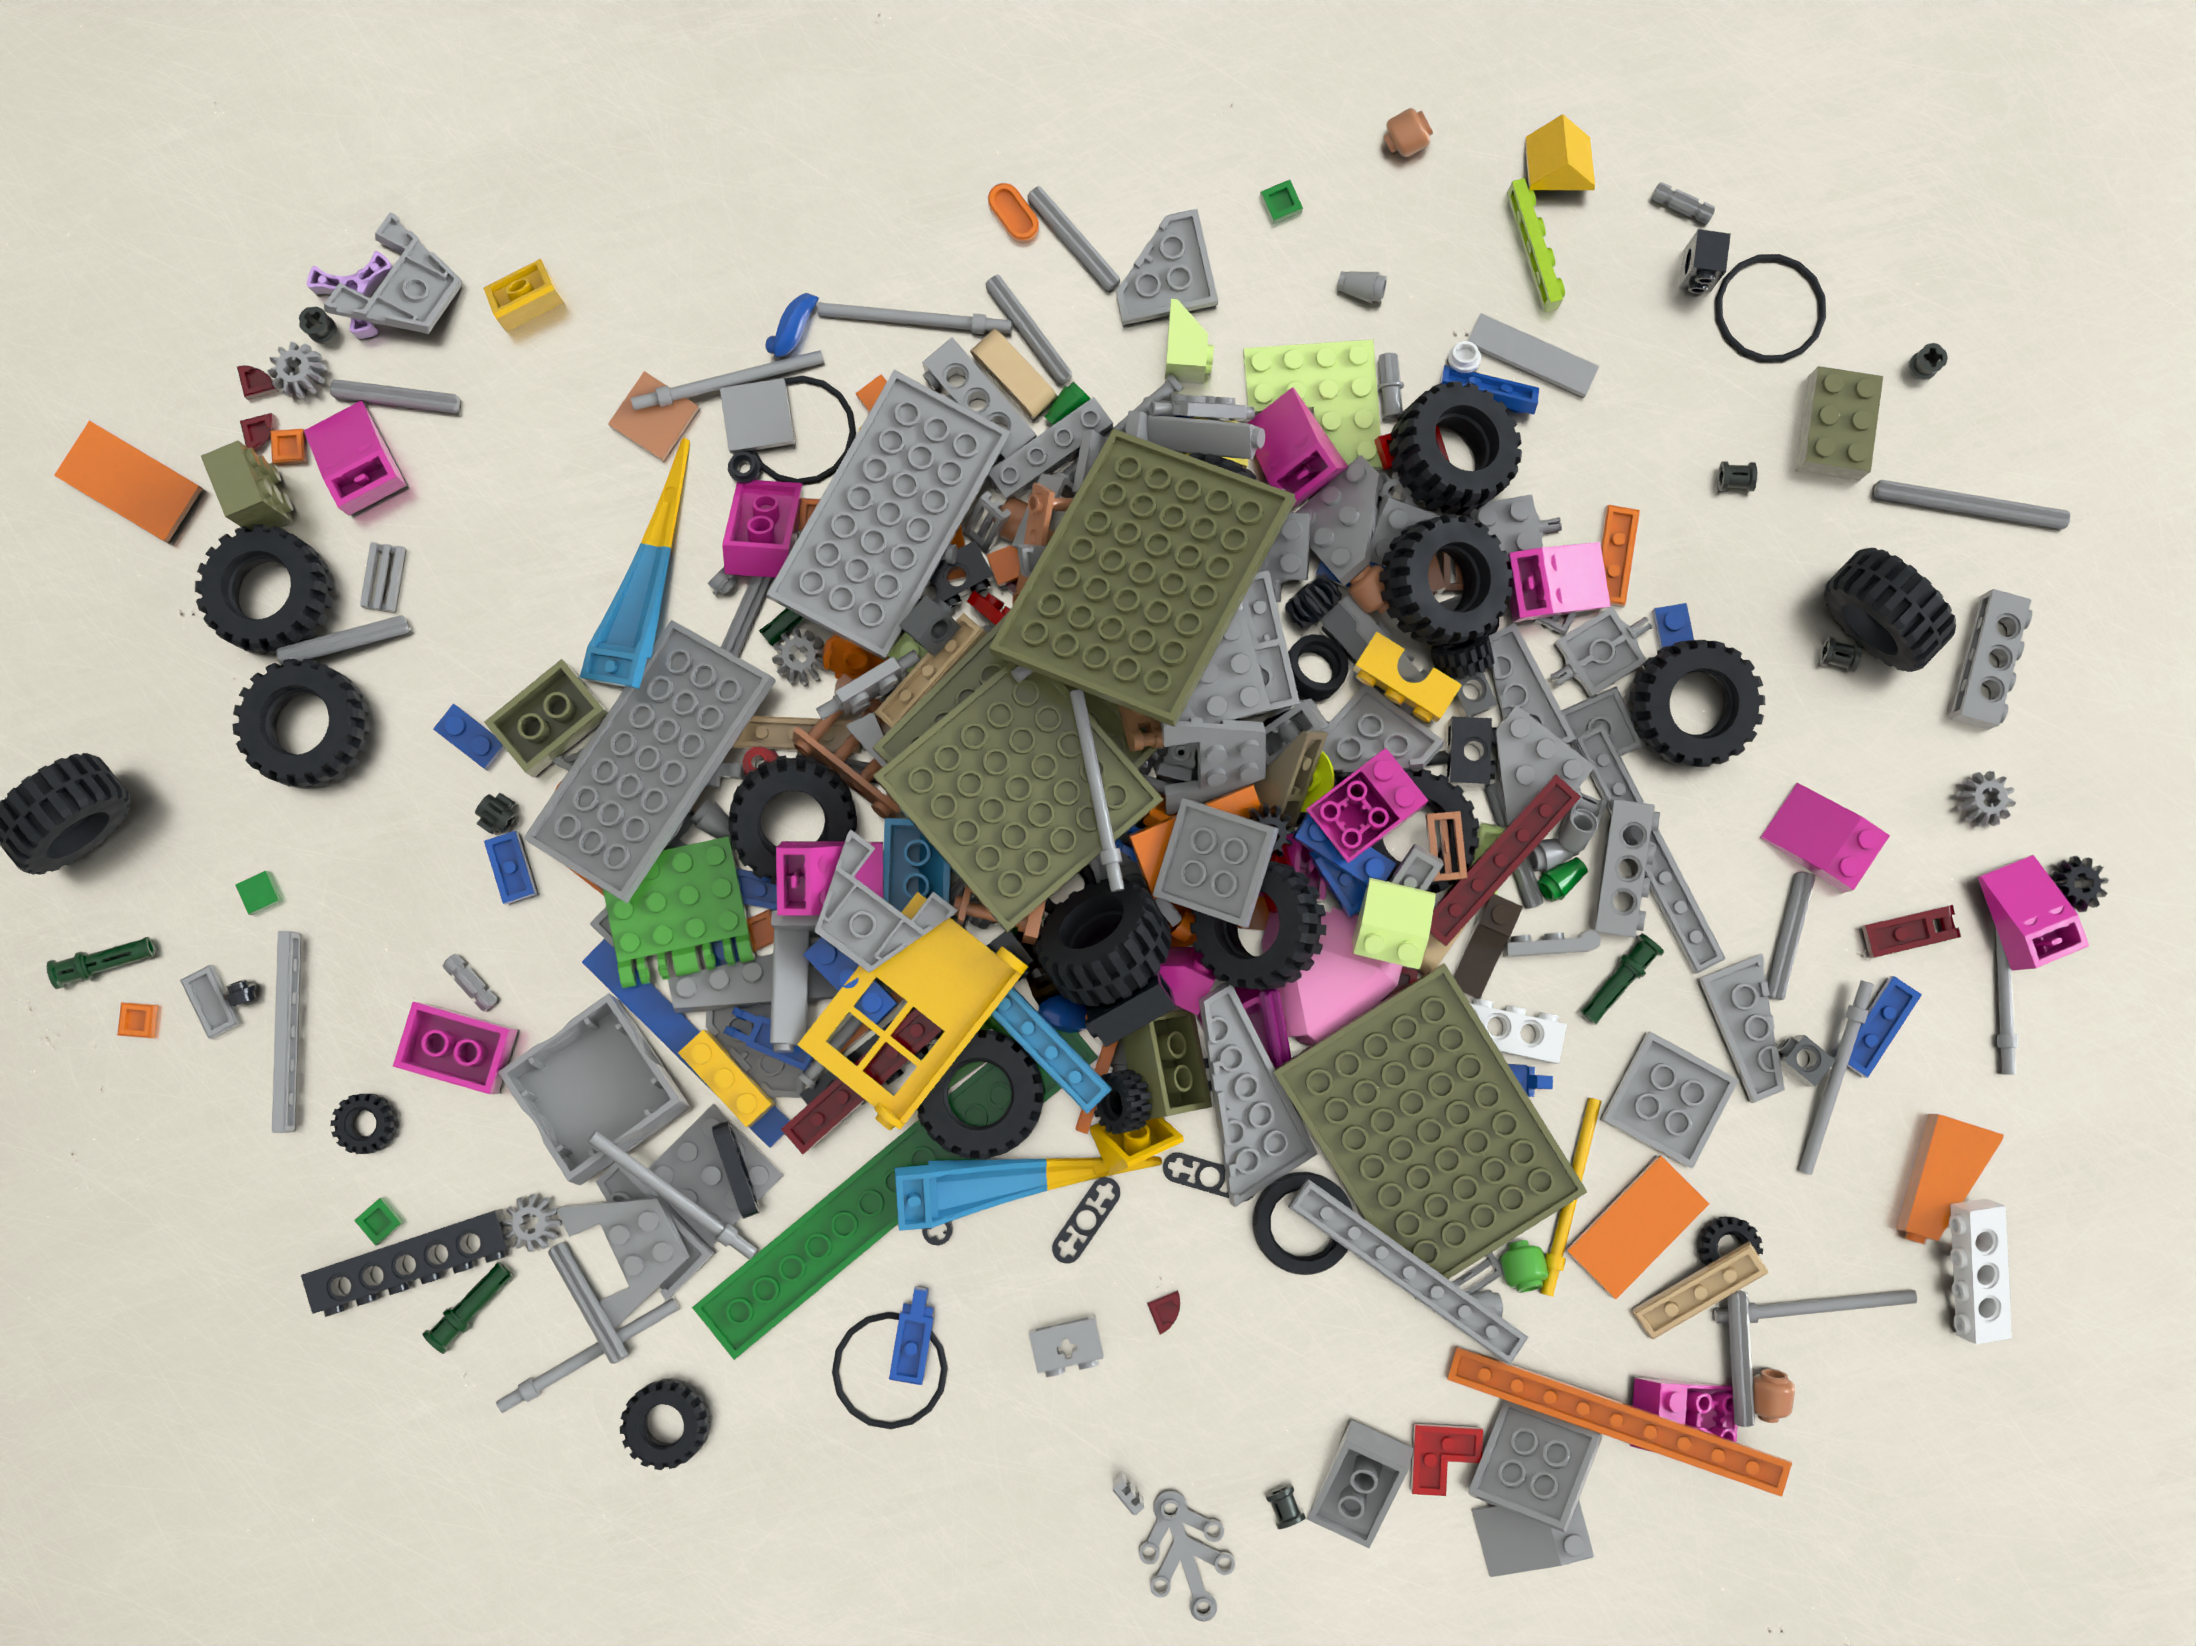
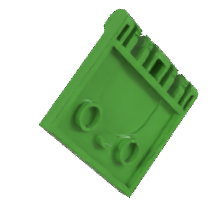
M729 836L663 850L627 904L603 889L618 962V972L623 989L637 986L633 963L635 959L637 960V969L642 984L650 983L651 975L646 957L657 955L660 976L663 980L670 979L668 952H672L677 977L701 972L697 946L702 945L707 969H715L716 958L711 943L723 941L724 958L728 966L736 964L732 938H736L741 963L755 960L733 847Z

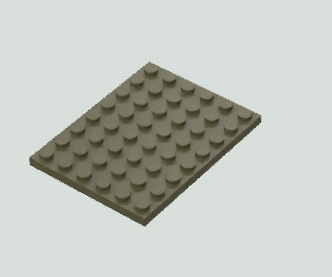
M1113 429L989 646L990 653L1175 727L1295 504V494Z
M1445 963L1292 1057L1273 1071L1366 1221L1447 1279L1455 1276L1587 1193L1584 1185Z

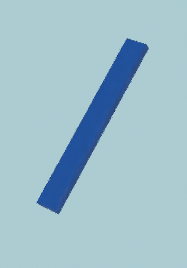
M603 939L582 963L710 1089L678 1054L701 1031L683 1013H675L672 1002L651 982L642 984L638 969L635 966L637 986L623 989L618 972L615 947H612ZM775 1105L749 1128L769 1148H772L784 1135L781 1128L790 1119Z

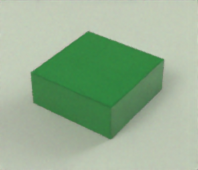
M1290 179L1260 192L1261 200L1272 224L1303 211L1302 204Z
M263 871L235 884L248 915H254L282 902L269 871Z
M379 1198L354 1220L375 1246L380 1245L404 1224V1221L384 1198Z

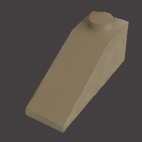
M1302 731L1268 766L1265 779L1255 782L1254 788L1260 804L1266 803L1270 809L1277 805L1282 808L1281 814L1286 813L1291 816V820L1286 826H1294L1297 823L1328 735L1325 731Z

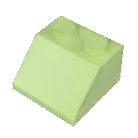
M1171 299L1165 381H1167L1166 377L1171 373L1178 382L1204 384L1205 373L1211 374L1214 345H1208V333L1178 299Z
M1369 877L1352 937L1353 954L1420 970L1429 939L1436 894Z

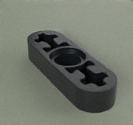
M727 1120L713 1125V1136L741 1216L745 1219L759 1214L760 1206L730 1121Z
M1180 1152L1171 1153L1164 1159L1162 1170L1168 1180L1229 1198L1228 1187L1227 1192L1220 1191L1225 1182L1224 1165ZM1177 1158H1182V1164L1189 1168H1193V1161L1200 1163L1194 1174L1195 1182L1187 1181L1191 1176L1187 1173L1180 1172L1178 1177L1172 1176L1173 1170L1168 1168L1169 1162L1174 1163ZM1206 1167H1213L1219 1172V1181L1212 1187L1203 1185L1200 1180V1173Z
M1110 1177L1097 1179L1055 1238L1052 1252L1059 1262L1065 1264L1073 1263L1081 1256L1118 1202L1120 1187L1114 1179ZM1109 1183L1113 1186L1111 1192L1115 1196L1112 1200L1109 1198L1104 1199L1100 1207L1106 1208V1211L1101 1215L1097 1208L1086 1204L1088 1198H1091L1095 1203L1100 1194L1096 1190L1097 1186L1105 1187ZM1089 1210L1095 1214L1096 1224L1093 1228L1084 1230L1078 1226L1076 1218L1081 1211ZM1071 1225L1078 1234L1087 1236L1084 1242H1081L1078 1238L1073 1245L1076 1253L1074 1255L1068 1253L1063 1257L1060 1255L1062 1248L1058 1243L1061 1240L1067 1242L1071 1238L1073 1233L1066 1231Z

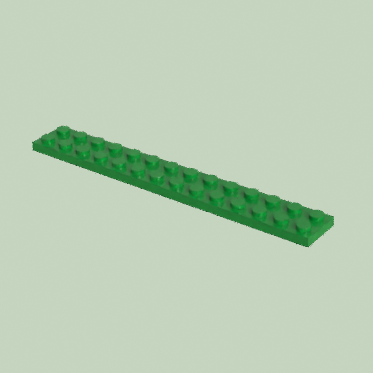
M1055 1029L1089 1065L1099 1058L1078 1032L1068 1033ZM986 1063L948 1095L949 1105L954 1114L967 1124L973 1126L990 1125L998 1121L1006 1113L1010 1105L1011 1086L1009 1080L998 1067ZM1037 1063L1043 1079L1045 1103L1062 1087ZM919 1120L916 1121L692 1307L733 1360H735L898 1225L895 1168L928 1165V1161L976 1160L977 1158L960 1157L941 1148L942 1146L928 1136V1132L923 1124L921 1125Z

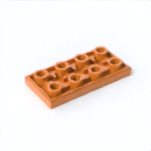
M90 420L54 474L57 478L166 543L170 541L203 489Z
M1252 784L1203 803L1250 819L1247 809L1253 807L1259 811L1260 806L1257 793ZM1177 815L1128 835L1151 896L1153 895Z
M1659 1155L1566 1251L1614 1299H1617L1710 1203Z

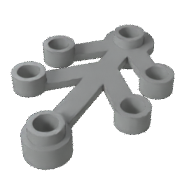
M1175 1491L1163 1492L1154 1502V1515L1157 1518L1155 1526L1147 1542L1143 1543L1139 1549V1556L1142 1562L1145 1564L1157 1562L1160 1556L1158 1547L1170 1527L1174 1542L1158 1575L1151 1579V1592L1154 1596L1160 1598L1169 1594L1171 1589L1170 1580L1181 1560L1193 1596L1190 1600V1612L1198 1621H1209L1217 1612V1603L1211 1593L1205 1592L1194 1556L1215 1566L1216 1571L1221 1575L1232 1573L1235 1568V1561L1231 1554L1227 1552L1220 1553L1188 1537L1183 1523L1203 1531L1205 1538L1210 1542H1217L1222 1539L1224 1535L1223 1525L1218 1520H1208L1188 1510L1186 1500L1181 1494ZM1168 1503L1175 1504L1177 1506L1176 1513L1173 1515L1166 1514L1164 1512L1165 1505ZM1217 1525L1220 1528V1533L1214 1537L1210 1536L1207 1533L1209 1526ZM1152 1547L1155 1549L1156 1554L1152 1559L1144 1557L1143 1551L1145 1548ZM1228 1558L1231 1561V1566L1228 1569H1221L1218 1566L1220 1559ZM1158 1580H1163L1167 1584L1166 1589L1162 1592L1156 1591L1154 1588V1584ZM1199 1603H1208L1210 1610L1204 1614L1200 1613L1197 1610Z

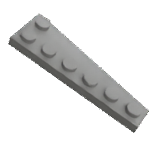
M773 954L756 957L753 961L743 963L738 961L730 966L725 964L711 970L704 969L693 974L670 977L668 984L675 1013L722 1010L729 1007L733 1009L734 1007L749 1008L751 1005L758 1004L771 1005ZM809 961L807 1003L833 999L838 991Z

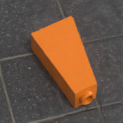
M1928 1114L1896 1226L1897 1230L1906 1232L1905 1239L1924 1245L1927 1239L1939 1241L1949 1225V1218L1951 1217L1950 1204L1960 1203L1965 1200L2002 1142L2004 1134L1944 1115Z

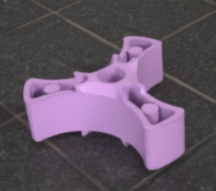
M375 251L370 262L362 270L359 269L357 273L349 276H333L323 272L317 266H313L308 275L307 286L316 295L332 294L340 282L371 298L393 265L382 253ZM351 318L349 330L356 338L365 339L378 334V330L372 322Z

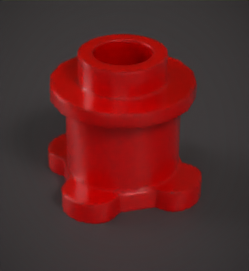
M761 746L748 750L742 761L745 776L749 771L753 772L757 769L755 768L757 760L764 759L768 763L776 760V757H779L777 752Z

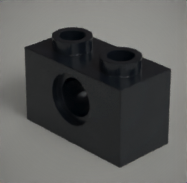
M1702 229L1696 231L1683 251L1679 287L1688 288L1689 292L1704 294L1713 290L1726 273L1731 233Z
M1452 716L1448 720L1446 777L1449 778L1448 782L1453 786L1486 788L1490 784V780H1495L1496 760H1491V747H1496L1494 731L1497 727H1492V718ZM1472 744L1479 749V760L1473 761L1465 756V745Z

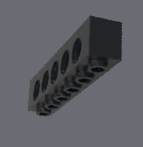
M494 1210L302 1274L301 1278L312 1314L324 1311L325 1317L345 1311L344 1304L356 1300L357 1306L378 1300L376 1296L378 1292L388 1289L389 1295H393L410 1289L408 1282L420 1279L423 1285L441 1279V1271L453 1268V1272L456 1274L474 1268L472 1262L474 1260L485 1257L486 1263L506 1257L504 1250L513 1248L514 1245L512 1239H507L505 1236L509 1229L508 1226L503 1225V1220H505L503 1210ZM471 1233L477 1235L480 1239V1247L476 1252L471 1251L467 1247L466 1241ZM439 1244L445 1246L448 1251V1257L444 1263L439 1262L434 1254L435 1248ZM406 1255L411 1256L415 1260L416 1266L412 1273L406 1272L403 1268L402 1263ZM374 1266L379 1267L383 1272V1280L380 1284H376L371 1279L370 1273ZM342 1277L347 1278L351 1283V1289L347 1295L343 1294L338 1287L339 1280Z

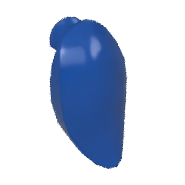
M804 293L793 299L781 316L776 336H770L766 340L765 347L768 353L775 354L776 357L786 356L796 347L819 297Z
M1057 995L1046 999L1039 1005L1037 1012L1054 1029L1068 1033L1087 1030L1084 1023L1087 1014L1086 1004L1073 1003L1062 995Z

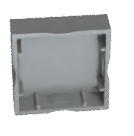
M609 993L570 1020L555 1036L536 1044L498 1072L521 1109L536 1124L544 1145L566 1179L579 1186L614 1162L587 1142L594 1131L599 1132L627 1153L690 1108V1105L621 1001Z

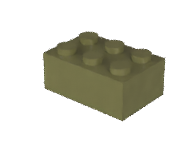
M1818 366L1808 376L1795 471L1859 481L1871 472L1883 376Z
M238 440L201 455L226 518L240 527L246 526L250 530H253L255 524H265L269 528L273 526L281 528L293 523L289 513L293 511L292 504L286 493H281L277 482L281 481L279 472L273 463L269 464L263 455L258 456L252 447L248 448Z
M561 659L484 721V723L523 771L535 777L549 766L554 758L561 756L604 720L608 711L573 668Z
M1185 1009L1170 1011L1122 1038L1128 1070H1133L1135 1074H1140L1142 1076L1141 1082L1146 1081L1148 1085L1145 1089L1146 1093L1151 1092L1152 1098L1147 1099L1148 1103L1152 1104V1110L1147 1111L1151 1115L1150 1119L1212 1107L1195 1014Z

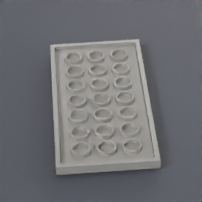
M893 370L767 592V598L875 656L886 660L903 630L899 625L918 603L1009 439L1011 432L908 376Z
M671 620L654 644L651 659L646 661L640 689L625 687L523 839L627 904L776 680L771 675Z

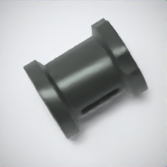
M317 306L307 307L299 315L300 328L313 341L324 344L330 342L335 337L337 331L336 323L323 309ZM319 322L321 326L317 328L314 326L315 323Z
M1936 343L1926 344L1909 361V371L1912 376L1919 380H1928L1935 376L1947 363L1948 356L1946 350Z
M1722 461L1718 471L1719 490L1726 491L1727 488H1746L1748 492H1753L1756 488L1758 474L1756 463L1749 462L1748 465H1729L1727 461Z
M1828 636L1822 647L1820 664L1824 666L1833 664L1845 667L1848 672L1854 673L1861 659L1862 645L1858 643L1849 645L1837 642L1834 637ZM1836 652L1846 654V657L1836 655Z
M1292 1485L1280 1488L1265 1496L1266 1500L1272 1504L1278 1520L1276 1526L1279 1530L1293 1526L1306 1519L1305 1514L1299 1511L1293 1496L1295 1490Z

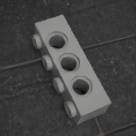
M953 337L922 362L925 371L922 376L932 389L936 390L939 387L947 398L994 423H1003L1008 427L1007 430L1011 434L996 463H999L1001 460L1003 461L1037 437L1035 432ZM955 374L965 377L964 383L960 386H952L948 383V380ZM980 398L986 402V406L982 410L975 411L969 408V403L973 399Z
M1093 397L994 466L988 475V480L1004 503L1011 498L1019 499L1033 489V483L1038 482L1041 473L1053 475L1079 457L1083 430L1093 429L1104 436L1113 428V422L1095 397Z
M1992 589L1982 595L1950 719L1987 730L1997 727L2000 723L2004 722L2008 713V704H2005L2007 694L2013 689L2016 682V673L2013 672L2015 662L2021 658L2024 650V642L2021 641L2023 631L2028 628L2033 613L2032 610H2029L2032 599ZM1997 622H2001L2006 626V637L1998 633ZM1990 653L1998 657V668L1990 664L1988 659ZM1982 684L1990 688V700L1982 696L1980 691Z
M1613 800L1595 925L1596 932L1636 937L1637 930L1643 931L1646 911L1640 910L1641 898H1648L1651 878H1645L1646 864L1653 865L1655 845H1650L1649 842L1651 831L1658 832L1660 812L1654 811V804ZM1632 825L1639 827L1643 834L1642 840L1636 845H1629L1623 839L1624 830ZM1624 859H1633L1637 863V873L1631 878H1625L1619 874L1618 866ZM1620 892L1631 894L1633 898L1632 906L1625 911L1615 908L1613 900L1616 894Z

